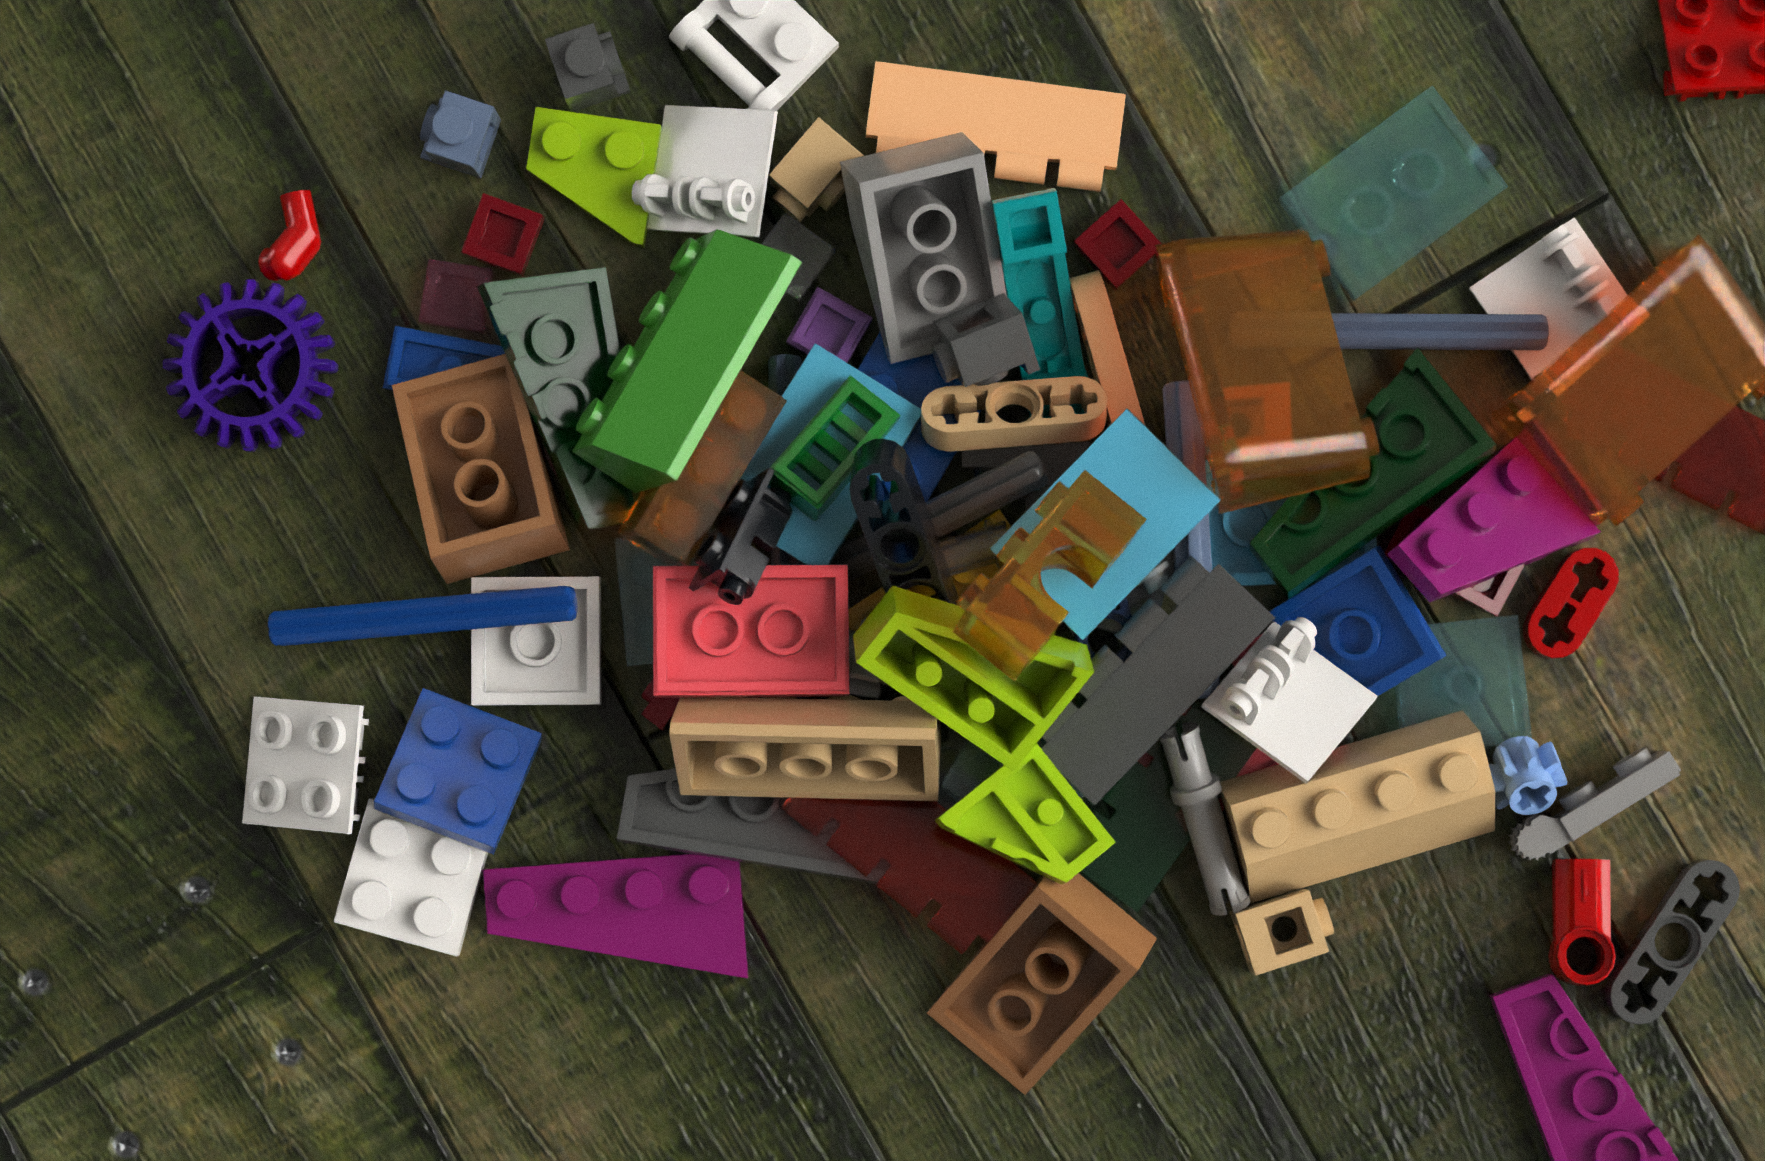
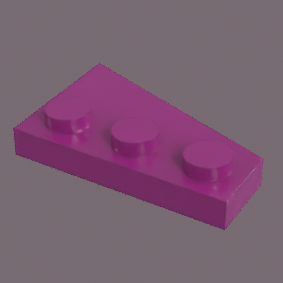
M1515 437L1492 456L1387 555L1429 602H1433L1489 580L1499 573L1522 564H1530L1568 546L1573 547L1586 542L1601 531L1522 442Z

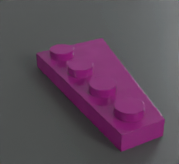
M678 854L483 870L487 934L747 979L749 977L741 867L738 861L695 854Z
M1548 973L1489 995L1551 1161H1679L1664 1135L1651 1121L1634 1096L1635 1093L1622 1074L1614 1067L1601 1048L1600 1042L1553 974Z

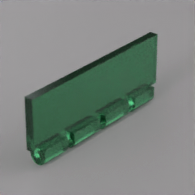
M1230 664L1219 676L1220 683L1235 667L1233 664ZM1206 699L1196 700L1184 716L1181 715L1173 724L1176 725L1181 746L1185 749L1181 738V733H1183L1182 723H1198L1200 728L1199 734L1210 772L1217 774L1220 782L1235 778L1256 750V747L1204 710L1201 706ZM1159 739L1146 752L1153 757L1147 767L1136 762L1102 798L1103 801L1116 809L1109 819H1106L1093 808L1087 806L1116 843L1081 872L1137 913L1191 839L1181 806L1174 805L1170 794V787L1174 785L1163 745Z

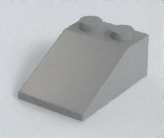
M963 132L840 162L853 233L886 355L891 364L932 353L931 347L940 344L933 321L1003 293L1007 296L984 153Z

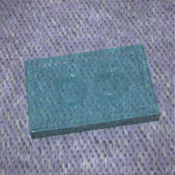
M1432 85L1281 196L1278 202L1354 302L1504 191L1508 185Z

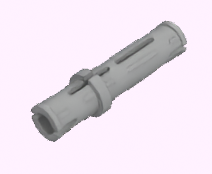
M1182 723L1183 733H1181V738L1185 749L1181 746L1176 725H1173L1159 738V741L1163 745L1174 785L1170 787V794L1174 805L1181 806L1210 903V912L1213 915H1227L1225 904L1228 903L1224 888L1228 892L1233 913L1246 908L1251 901L1245 890L1217 796L1222 791L1219 777L1217 774L1210 772L1199 734L1200 728L1198 723Z

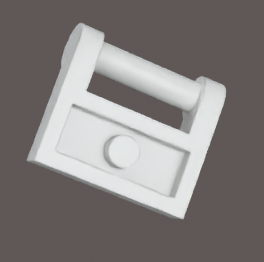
M704 0L695 10L687 14L669 35V39L682 51L689 48L749 106L747 109L777 111L839 48V42L795 0ZM717 19L723 22L779 76L771 85L766 88L707 31Z

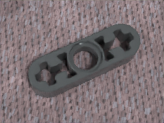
M1701 859L1687 864L1680 871L1607 980L1605 1001L1610 1011L1616 1017L1633 1024H1647L1656 1020L1664 1012L1737 903L1740 886L1736 874L1730 867L1719 861ZM1715 872L1719 876L1715 887L1722 892V895L1718 901L1704 900L1694 915L1706 918L1702 928L1690 917L1673 912V908L1678 901L1683 907L1691 908L1700 892L1693 885L1694 879L1697 876L1709 878ZM1668 923L1681 925L1689 937L1687 951L1683 956L1675 960L1664 959L1659 955L1655 947L1656 933L1662 926ZM1643 954L1651 964L1669 970L1671 974L1666 982L1660 976L1653 975L1644 990L1647 996L1651 998L1649 1005L1646 1008L1634 1005L1628 1011L1624 1007L1628 996L1621 989L1626 981L1638 984L1648 972L1649 968L1637 964Z

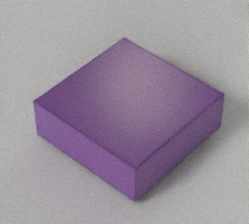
M817 287L789 335L786 344L808 355L816 343L846 363H849L873 318Z

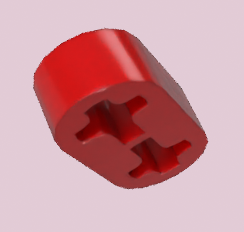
M1595 547L1581 548L1569 553L1559 563L1527 614L1523 624V638L1527 647L1536 655L1546 659L1563 658L1574 653L1582 644L1615 592L1619 582L1618 567L1614 559L1606 551ZM1593 560L1599 565L1596 576L1603 581L1601 588H1587L1576 601L1570 597L1579 582V577L1572 572L1575 564L1579 566L1588 565ZM1563 606L1571 609V612L1565 619L1562 629L1569 634L1566 643L1554 641L1549 646H1546L1542 642L1545 631L1538 626L1541 618L1554 619L1558 616Z

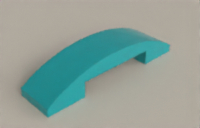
M1051 188L992 200L1006 294L1023 314L1040 367L1039 371L1028 375L1019 365L1021 380L1071 376L1088 377L1083 362L1065 256L1067 248L1057 190ZM1070 404L1074 409V414L1086 413L1082 409L1081 404ZM1044 405L1043 418H1051L1049 416L1050 405ZM1027 409V411H1028V416H1029V418H1030L1032 414H1031V412Z

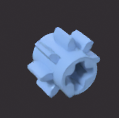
M1528 736L1512 737L1502 742L1495 748L1493 753L1494 764H1489L1495 787L1496 808L1502 809L1510 804L1511 809L1521 815H1534L1548 809L1554 803L1557 796L1555 787L1567 785L1568 782L1553 743L1547 742L1539 747L1538 743Z

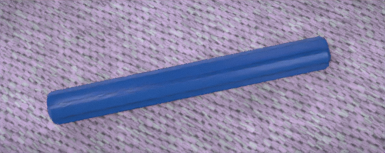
M554 586L272 612L268 617V633L272 644L287 646L574 620L577 617L578 605L576 592L573 587Z

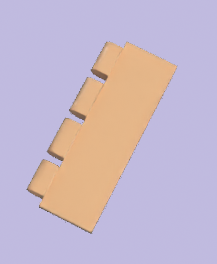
M875 61L865 138L877 139L876 153L963 132L983 153L997 155L994 178L1044 185L1047 162L1059 163L1057 187L1101 192L1104 169L1116 170L1126 94Z

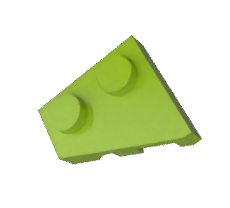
M535 107L526 170L552 190H556L568 198L574 205L591 217L598 219L620 234L633 246L645 248L649 213L644 211L641 205H636L633 202L632 187L635 181L643 180L648 174H655L662 126L660 124Z
M1037 743L1014 771L1002 765L935 819L940 828L1061 885L1071 880L1116 843Z

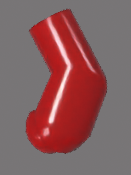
M298 190L280 196L286 229L270 248L263 249L258 259L259 269L268 280L278 281L283 279L288 281L299 276L319 252L321 237L310 190Z

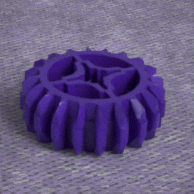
M247 279L245 281L242 299L238 298L236 290L230 283H223L219 289L222 304L217 306L208 295L202 293L197 297V302L205 314L199 320L186 311H182L178 318L181 323L191 328L187 338L172 333L168 335L167 343L183 350L182 358L170 357L164 359L163 368L169 372L182 373L183 378L166 386L167 393L172 397L190 395L177 409L178 415L187 420L202 412L196 423L195 433L205 438L219 426L217 444L223 448L229 449L233 445L238 432H240L242 448L246 452L256 451L260 432H263L264 439L270 448H280L282 446V437L279 427L284 425L291 435L300 438L305 434L303 426L296 419L301 412L316 421L322 417L323 412L315 405L309 403L314 393L324 398L333 397L334 389L325 383L318 382L319 374L336 373L338 371V364L334 360L318 359V354L335 346L334 339L330 335L311 337L324 323L323 317L318 312H314L299 320L307 303L306 299L299 294L291 297L282 307L284 288L280 284L272 283L267 289L263 300H261V289L259 283L254 279ZM248 316H265L284 323L287 328L276 336L270 333L262 339L249 341L236 329L232 321ZM217 335L216 338L223 349V361L221 367L209 376L211 382L205 386L202 373L203 359L210 341ZM235 343L257 358L261 351L264 352V358L257 363V367L261 373L259 377L267 389L243 374L241 380L237 379L239 378L238 374L243 371L245 366L241 360L243 356L235 346ZM298 346L300 355L299 374L293 390L285 398V393L278 382V370L280 365L291 356L290 350ZM243 391H254L258 398L265 402L270 411L258 416L239 417L224 413L215 403L226 395L232 398Z

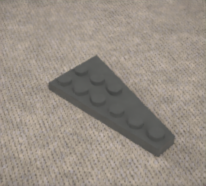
M947 726L941 728L939 801L680 795L676 768L630 775L627 778L617 841L997 904L1005 858L940 828L935 819L1003 764Z

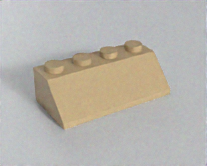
M852 695L832 696L828 699H797L796 697L680 698L670 721L669 736L680 795L939 801L941 721L905 696L894 698L891 701L861 700Z
M1463 710L1336 747L1307 784L1281 765H1275L1220 782L1222 787L1220 796L1245 889L1250 897V903L1495 831V787L1481 732Z

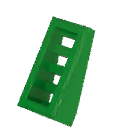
M850 375L770 466L774 473L769 486L786 491L791 496V504L811 520L817 521L851 480L852 462L856 451L862 444L872 439L885 438L900 419V414ZM847 403L874 424L868 432L841 412ZM830 424L856 444L851 452L825 432ZM813 445L839 465L834 472L808 453ZM797 465L821 484L817 491L792 472Z

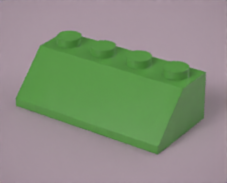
M718 229L696 240L691 237L687 239L670 264V270L676 274L666 292L663 293L660 290L656 292L640 315L639 323L645 326L635 345L627 344L612 362L607 376L614 381L603 400L595 398L580 417L576 431L581 433L582 436L572 452L635 493L677 481L802 261L791 254Z

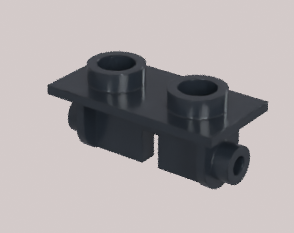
M770 467L748 482L743 479L738 480L726 493L719 508L725 515L718 530H713L704 539L695 554L694 561L700 566L689 586V589L693 592L708 582H712L719 587V597L733 605H739L743 599L750 598L753 595L769 558L752 547L751 543L753 541L767 552L775 549L793 512L789 505L791 496L786 491L776 487L767 488L774 473V470Z

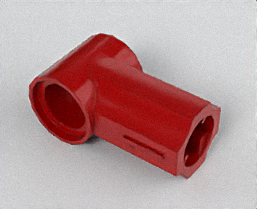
M1552 860L1553 942L1550 945L1548 959L1550 968L1556 977L1566 984L1576 986L1596 984L1607 978L1614 968L1616 954L1614 945L1611 942L1610 860ZM1577 938L1587 940L1596 950V965L1586 975L1573 971L1567 962V949Z

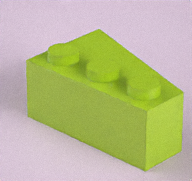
M892 586L853 635L857 664L1012 771L1018 767L1094 673L1086 644L896 586Z

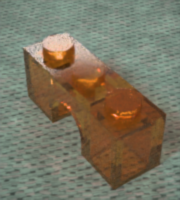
M740 370L678 480L642 491L617 533L669 566H688L787 400Z
M1086 470L1081 473L1070 488L1061 481L1052 488L1035 510L1043 518L1031 533L1020 527L996 556L1004 564L991 580L983 573H980L956 603L965 612L952 632L1014 682L1053 637L1069 614L1044 589L1041 581V571L1047 569L1069 571L1093 589L1129 546L1147 520Z

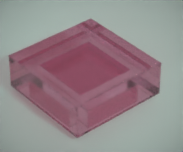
M429 259L419 322L425 325L484 334L487 310L477 286L492 282L494 271L491 268Z

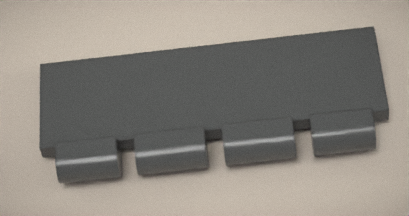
M1190 555L1160 587L1177 605L1176 609L1168 615L1155 601L1149 598L1115 633V636L1132 654L1123 662L1107 645H1104L1091 659L1094 673L1079 690L1087 701L1080 709L1070 701L1042 736L1047 742L1041 748L1059 772L1094 805L1105 796L1275 619L1220 564L1209 573Z

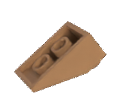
M506 354L392 385L430 559L447 584L570 550L540 434Z
M1078 873L1062 885L1041 875L931 1006L927 1014L1026 1095L1135 975L1157 938L1081 874Z

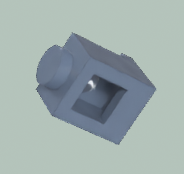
M445 90L443 98H440L438 105L431 104L426 112L420 132V140L425 141L420 158L481 179L501 122V118L494 106Z

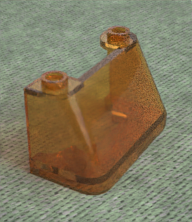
M1303 229L1187 238L1155 245L1157 278L1164 305L1169 310L1171 325L1175 329L1202 433L1205 456L1208 457L1213 479H1215L1211 481L1212 490L1221 499L1217 504L1218 513L1222 514L1369 478V457L1379 454V445L1371 417L1359 418L1322 278L1331 276L1323 240L1311 241L1308 231Z
M1699 234L1675 249L1655 267L1657 271L1644 278L1632 292L1561 355L1538 372L1517 393L1514 392L1490 413L1512 439L1515 437L1519 439L1595 526L1601 524L1606 519H1609L1614 526L1623 522L1644 503V500L1637 494L1749 393L1756 400L1765 395V323L1718 255Z

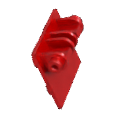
M1657 0L1670 70L1664 71L1663 91L1665 96H1676L1678 102H1685L1690 97H1708L1709 92H1713L1716 100H1723L1726 91H1732L1734 99H1742L1744 94H1765V0Z

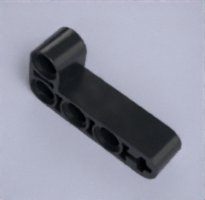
M884 438L872 439L862 444L856 451L852 462L850 496L885 594L892 586L907 590L915 585H924L936 592L930 596L932 598L1031 628L1030 608L1025 599L1014 592L1006 590L993 591L960 601L912 463L905 449L895 441ZM880 473L884 481H891L889 499L883 501L884 490L881 481L877 475L871 474ZM895 528H904L910 530L916 537L908 542H897L890 539L886 533Z

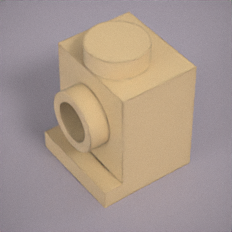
M818 117L769 174L770 184L777 190L771 199L799 223L806 215L810 217L818 206L827 212L845 193L840 162L864 155Z
M1303 888L1247 906L1233 913V910L1230 911L1249 972L1255 976L1329 952L1325 937L1333 935L1334 928L1327 906L1322 897L1312 900L1310 891ZM1279 917H1289L1294 923V933L1288 940L1279 941L1272 934V925Z

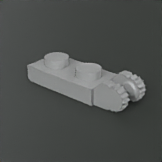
M1643 747L1617 762L1613 768L1618 776L1596 788L1590 780L1562 796L1558 801L1563 810L1552 817L1534 814L1524 818L1522 824L1516 823L1517 826L1511 828L1512 833L1508 835L1510 837L1508 843L1512 846L1510 850H1514L1516 852L1515 855H1521L1524 859L1527 857L1528 860L1534 858L1538 861L1540 857L1545 858L1546 853H1554L1680 775L1681 769L1669 751H1656L1650 754L1648 749Z

